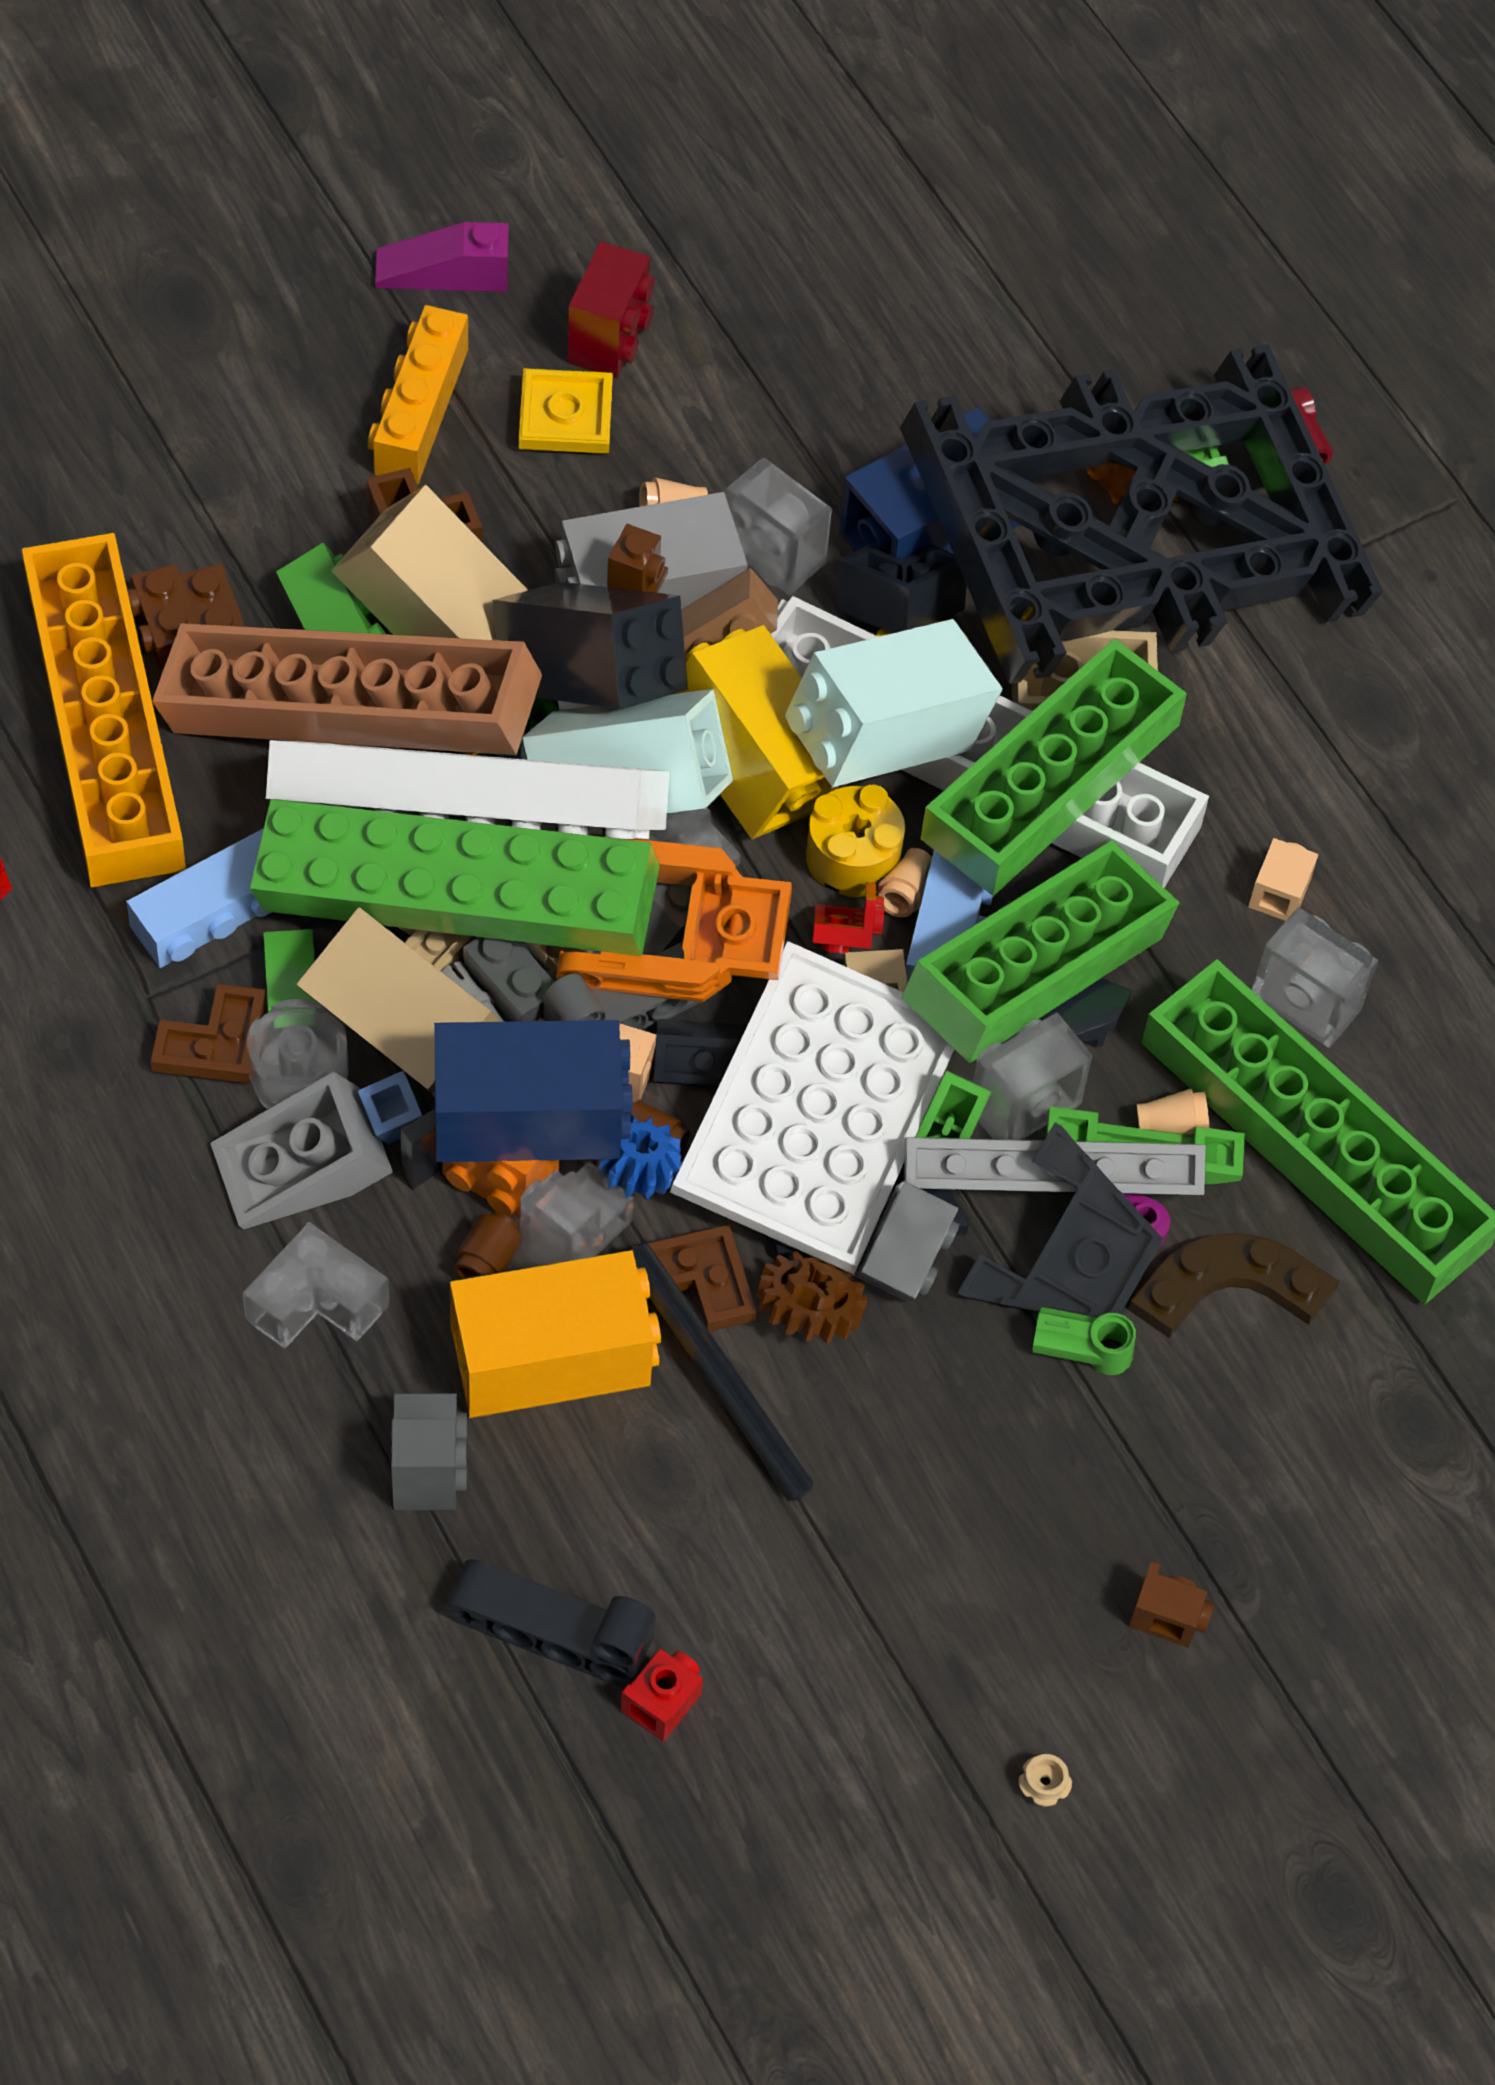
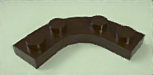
M1218 1234L1195 1240L1171 1254L1131 1300L1128 1310L1170 1338L1194 1307L1211 1292L1235 1287L1251 1289L1270 1298L1309 1325L1336 1291L1339 1281L1299 1253L1276 1241L1250 1234Z

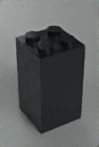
M558 582L492 600L496 640L524 642L542 673L535 698L620 710L688 690L680 595Z

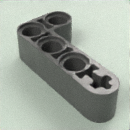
M683 941L655 956L684 959ZM575 973L560 978L548 988L544 996L543 1019L545 1021L619 1020L620 1024L646 1031L656 1026L658 1019H670L701 1002L594 990L589 988L580 974Z

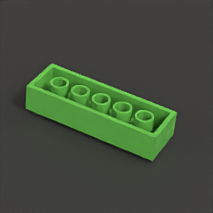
M1114 638L926 806L921 840L990 895L994 896L1179 726L1187 693Z
M1111 840L918 960L902 999L965 1060L971 1063L1161 940L1180 902Z

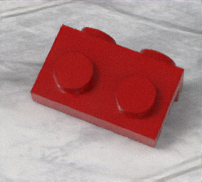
M866 882L863 909L816 904L813 943H820L823 950L834 953H848L851 951V947L871 949L872 935L882 936L885 911L884 897L876 896V883Z

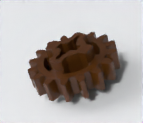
M797 1251L792 1253L790 1261L778 1255L773 1265L768 1263L765 1265L755 1297L761 1299L758 1307L759 1310L762 1312H772L769 1319L770 1324L783 1323L787 1326L785 1334L789 1336L799 1331L803 1333V1337L807 1342H811L813 1336H820L825 1343H831L834 1334L845 1340L848 1338L850 1330H858L868 1297L862 1295L865 1287L863 1283L851 1282L854 1274L845 1270L841 1272L836 1269V1266L830 1263H822L820 1259L812 1255L810 1258L803 1259Z

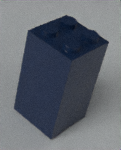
M979 407L964 414L974 438L979 433L983 424L990 421ZM907 445L845 477L839 534L854 551L869 545L891 554L895 558L905 559L933 545L953 553ZM1009 519L1013 529L1020 526V524Z
M619 1020L434 1023L436 1162L620 1159L621 1140L631 1138L630 1115H632L633 1100L632 1084H629L628 1072L631 1064L630 1039H620Z

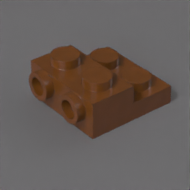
M222 563L182 574L179 573L177 565L173 564L131 575L133 588L128 589L127 592L133 617L141 616L144 625L138 626L143 649L145 653L154 652L159 669L164 668L181 623L245 627Z

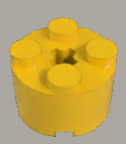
M875 784L865 787L847 786L821 795L816 799L809 822L806 862L812 876L824 887L826 883L839 889L838 894L848 897L865 896L866 882L876 883L877 893L879 883L901 861L905 822L899 807L888 797L886 790Z

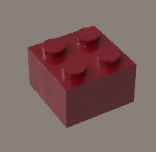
M602 241L599 242L569 304V364L595 372L613 373V377L618 379L625 362L630 364L633 362L639 343L637 336L640 330H648L654 311V306L648 304L655 285V277L650 275L651 256Z

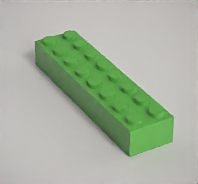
M271 799L250 890L263 911L348 921L358 907H360L384 926L642 956L660 864L651 842Z
M1218 959L1149 1013L1141 1044L1189 1088H1192L1194 1093L1205 1091L1209 1107L1235 1131L1245 1133L1244 1139L1424 1305L1492 1247L1495 1240V1211Z

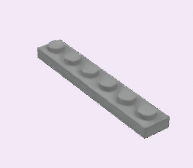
M905 1137L904 1181L918 1188L1077 1191V1187L1032 1162L1044 1140ZM1075 1141L1122 1193L1204 1195L1206 1149L1204 1144Z

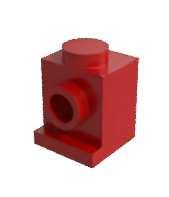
M660 1648L631 1685L628 1684L622 1692L621 1712L664 1742L702 1694L703 1678L698 1675L700 1667L691 1657L681 1651H675L671 1656ZM660 1679H663L673 1688L662 1689L657 1683Z

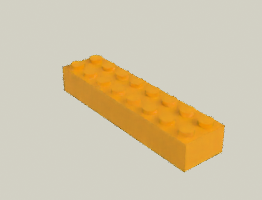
M110 533L22 548L30 600L90 887L186 870L182 834L115 534Z

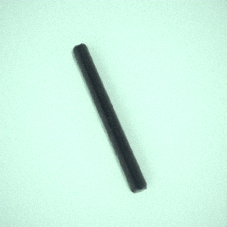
M642 1243L633 1248L637 1269L644 1267L646 1269L650 1286V1299L787 1498L791 1501H796L806 1496L812 1490V1479L650 1245Z

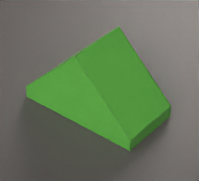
M946 1070L915 1137L970 1138L992 1091Z

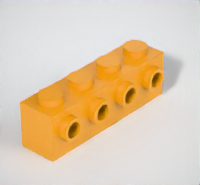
M428 305L424 306L419 322L412 321L407 336V347H409L406 356L400 354L394 370V381L396 383L393 389H386L381 404L382 420L380 424L373 423L368 438V449L374 450L375 475L379 476L411 468L417 485L421 479L468 352V315Z

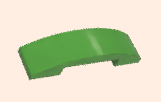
M1049 1107L1046 1137L1056 1122L1068 1132L1074 1141L1206 1145L1204 1185L1236 1182L1242 1179L1245 1133L1196 1126L1193 1135L1190 1136L1098 1123V1113Z

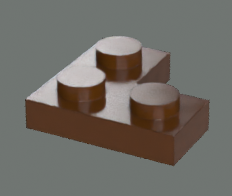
M217 984L209 1025L159 1019L151 1057L152 1072L250 1084L266 1004V990Z
M730 1225L647 1243L681 1291L694 1288L704 1324L709 1332L756 1321L757 1310Z

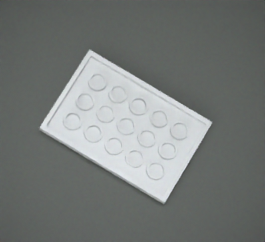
M787 941L783 950L779 980L769 979L670 1192L854 1274L903 1166L905 1137L916 1136L954 1048L902 999L904 992Z

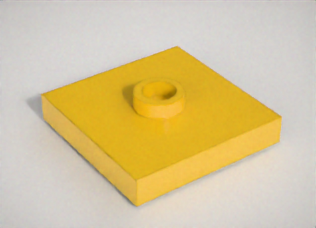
M523 368L519 449L609 454L613 373Z

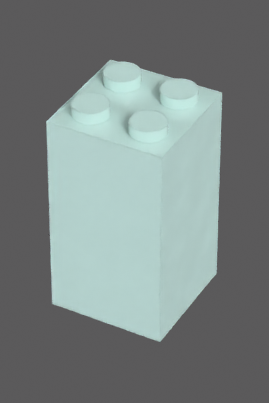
M954 619L814 652L784 717L788 721L791 730L798 736L811 755L815 766L821 770L830 785L836 787L970 752L1003 688Z
M714 689L672 694L620 710L598 706L557 710L549 714L522 737V759L670 771L667 813L704 809L733 781Z

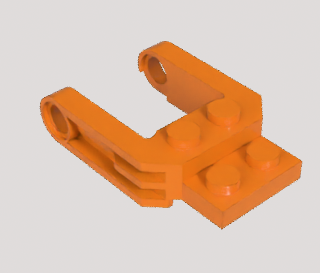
M590 835V836L605 837V835ZM625 839L651 842L660 864L657 883L692 886L682 946L684 959L644 954L642 956L603 951H601V954L585 952L564 953V951H560L556 972L558 980L569 974H580L589 988L594 990L699 1002L706 1001L731 983L732 975L779 980L792 884L791 882L742 877L737 871L736 865L722 848L643 839Z

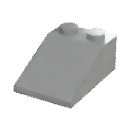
M333 1071L210 1143L239 1227L243 1229L251 1228L350 1197L393 1172L382 1141L376 1136L358 1093V1090L361 1088Z

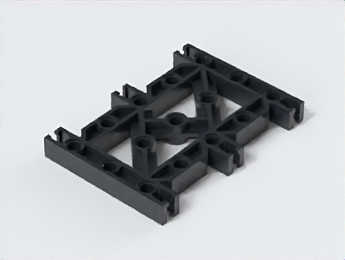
M1269 344L1254 347L1251 350L1252 355L1246 364L1242 359L1244 356L1242 349L1231 350L1214 374L1217 383L1144 395L1135 410L1130 405L1115 369L1103 371L1091 391L1088 387L1092 383L1089 374L1077 375L1059 401L1063 409L987 421L983 424L975 438L970 431L956 396L939 399L937 402L938 408L932 418L927 413L929 406L926 400L914 402L900 426V430L1009 684L1021 682L1034 663L1037 665L1033 670L1036 679L1050 677L1067 653L1062 643L1063 641L1094 636L1112 630L1120 631L1140 627L1151 611L1170 653L1185 650L1189 646L1188 641L1195 632L1198 635L1196 642L1199 647L1210 645L1228 622L1223 610L1296 597L1307 582L1326 622L1338 620L1350 603L1352 606L1348 610L1351 617L1365 615L1382 594L1381 585ZM1244 441L1270 500L1251 490L1248 478L1237 467L1229 464H1220L1212 468L1184 451ZM1113 463H1120L1135 471L1120 503L1114 510L1113 518L1109 525L1093 517L1091 507L1081 496L1071 492L1053 495L1026 480L1033 477ZM1175 495L1191 503L1192 512L1202 523L1211 527H1222L1229 524L1258 540L1256 542L1166 558L1150 549L1164 518L1171 509ZM1009 519L1031 530L1036 543L1046 553L1054 556H1064L1072 553L1101 570L1036 582Z

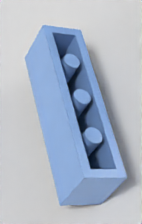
M264 828L126 901L130 928L159 968L173 961L178 962L188 958L200 946L215 938L222 939L229 936L239 925L256 916L262 917L271 913L263 911L250 890Z
M935 850L906 963L907 983L918 960L986 919L987 917L979 915L981 905L991 906L993 899L992 895Z

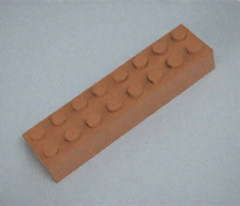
M181 623L152 703L173 733L517 755L542 673L526 644L520 641Z

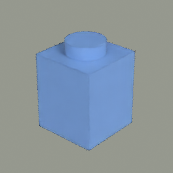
M405 1071L358 1090L376 1136L386 1144L400 1140L401 1128L428 1113L415 1080Z

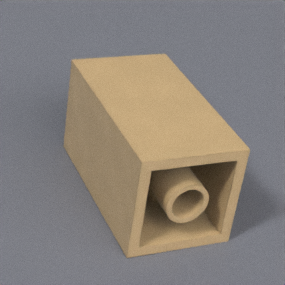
M427 485L422 486L385 509L331 570L393 635L496 640L492 600L527 591L522 583Z
M358 907L296 984L431 1093L435 1091L434 1023L502 1022L491 1010L360 907Z

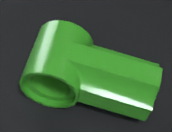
M1041 1307L1032 1352L1089 1363L1099 1373L1117 1375L1123 1373L1131 1365L1136 1329L1132 1321L1119 1313H1106L1096 1318ZM1107 1339H1114L1123 1346L1117 1349H1109L1104 1347L1101 1342Z

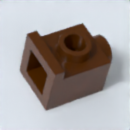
M626 523L608 557L607 587L658 593L668 574V567L665 566L666 558L660 556L661 535Z
M1151 1561L1129 1627L1189 1648L1195 1630L1202 1633L1206 1632L1215 1603L1206 1601L1208 1591L1198 1588L1193 1581L1182 1576L1173 1575L1166 1577L1158 1574L1161 1564Z

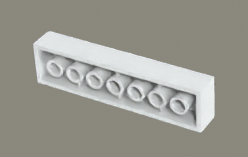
M270 740L266 799L510 826L512 819V827L556 831L558 823V832L581 835H602L603 827H605V837L649 839L650 830H666L670 771L330 743Z

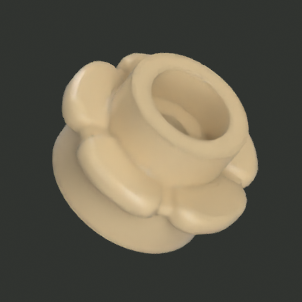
M1042 1754L1030 1758L1024 1764V1774H1021L1019 1777V1786L1026 1797L1033 1798L1035 1804L1045 1807L1053 1806L1059 1798L1064 1799L1071 1791L1072 1780L1069 1777L1067 1766L1060 1758L1051 1754ZM1047 1777L1050 1780V1784L1043 1785L1040 1779Z

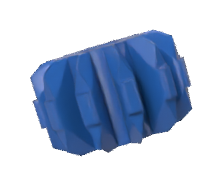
M630 1115L631 1138L621 1140L620 1159H598L597 1175L607 1177L608 1190L620 1187L624 1189L626 1199L635 1192L639 1193L647 1201L654 1191L665 1194L671 1182L677 1176L682 1164L680 1161L681 1156L679 1155L681 1151L680 1140L670 1137L669 1125L656 1127L653 1124L652 1116L645 1122H639L633 1115Z

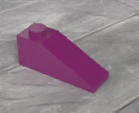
M462 222L377 248L375 288L508 292L509 223Z

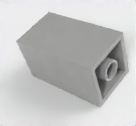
M725 492L563 520L562 540L555 541L556 557L560 567L554 570L556 583L568 582L607 587L608 557L626 523L661 535L660 556L666 558L665 566L668 567V574L658 593L680 595L681 610L746 571L748 567Z

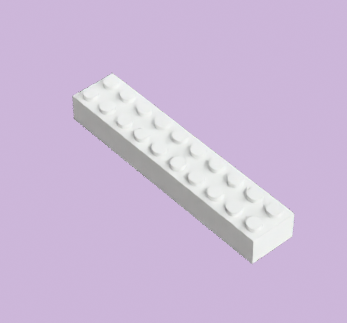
M794 596L791 597L778 616L777 630L771 633L801 678L814 652L877 637ZM999 695L970 752L901 770L945 790L1032 711ZM1138 763L1059 835L1052 844L1084 858L1113 840L1165 888L1202 826L1209 796Z

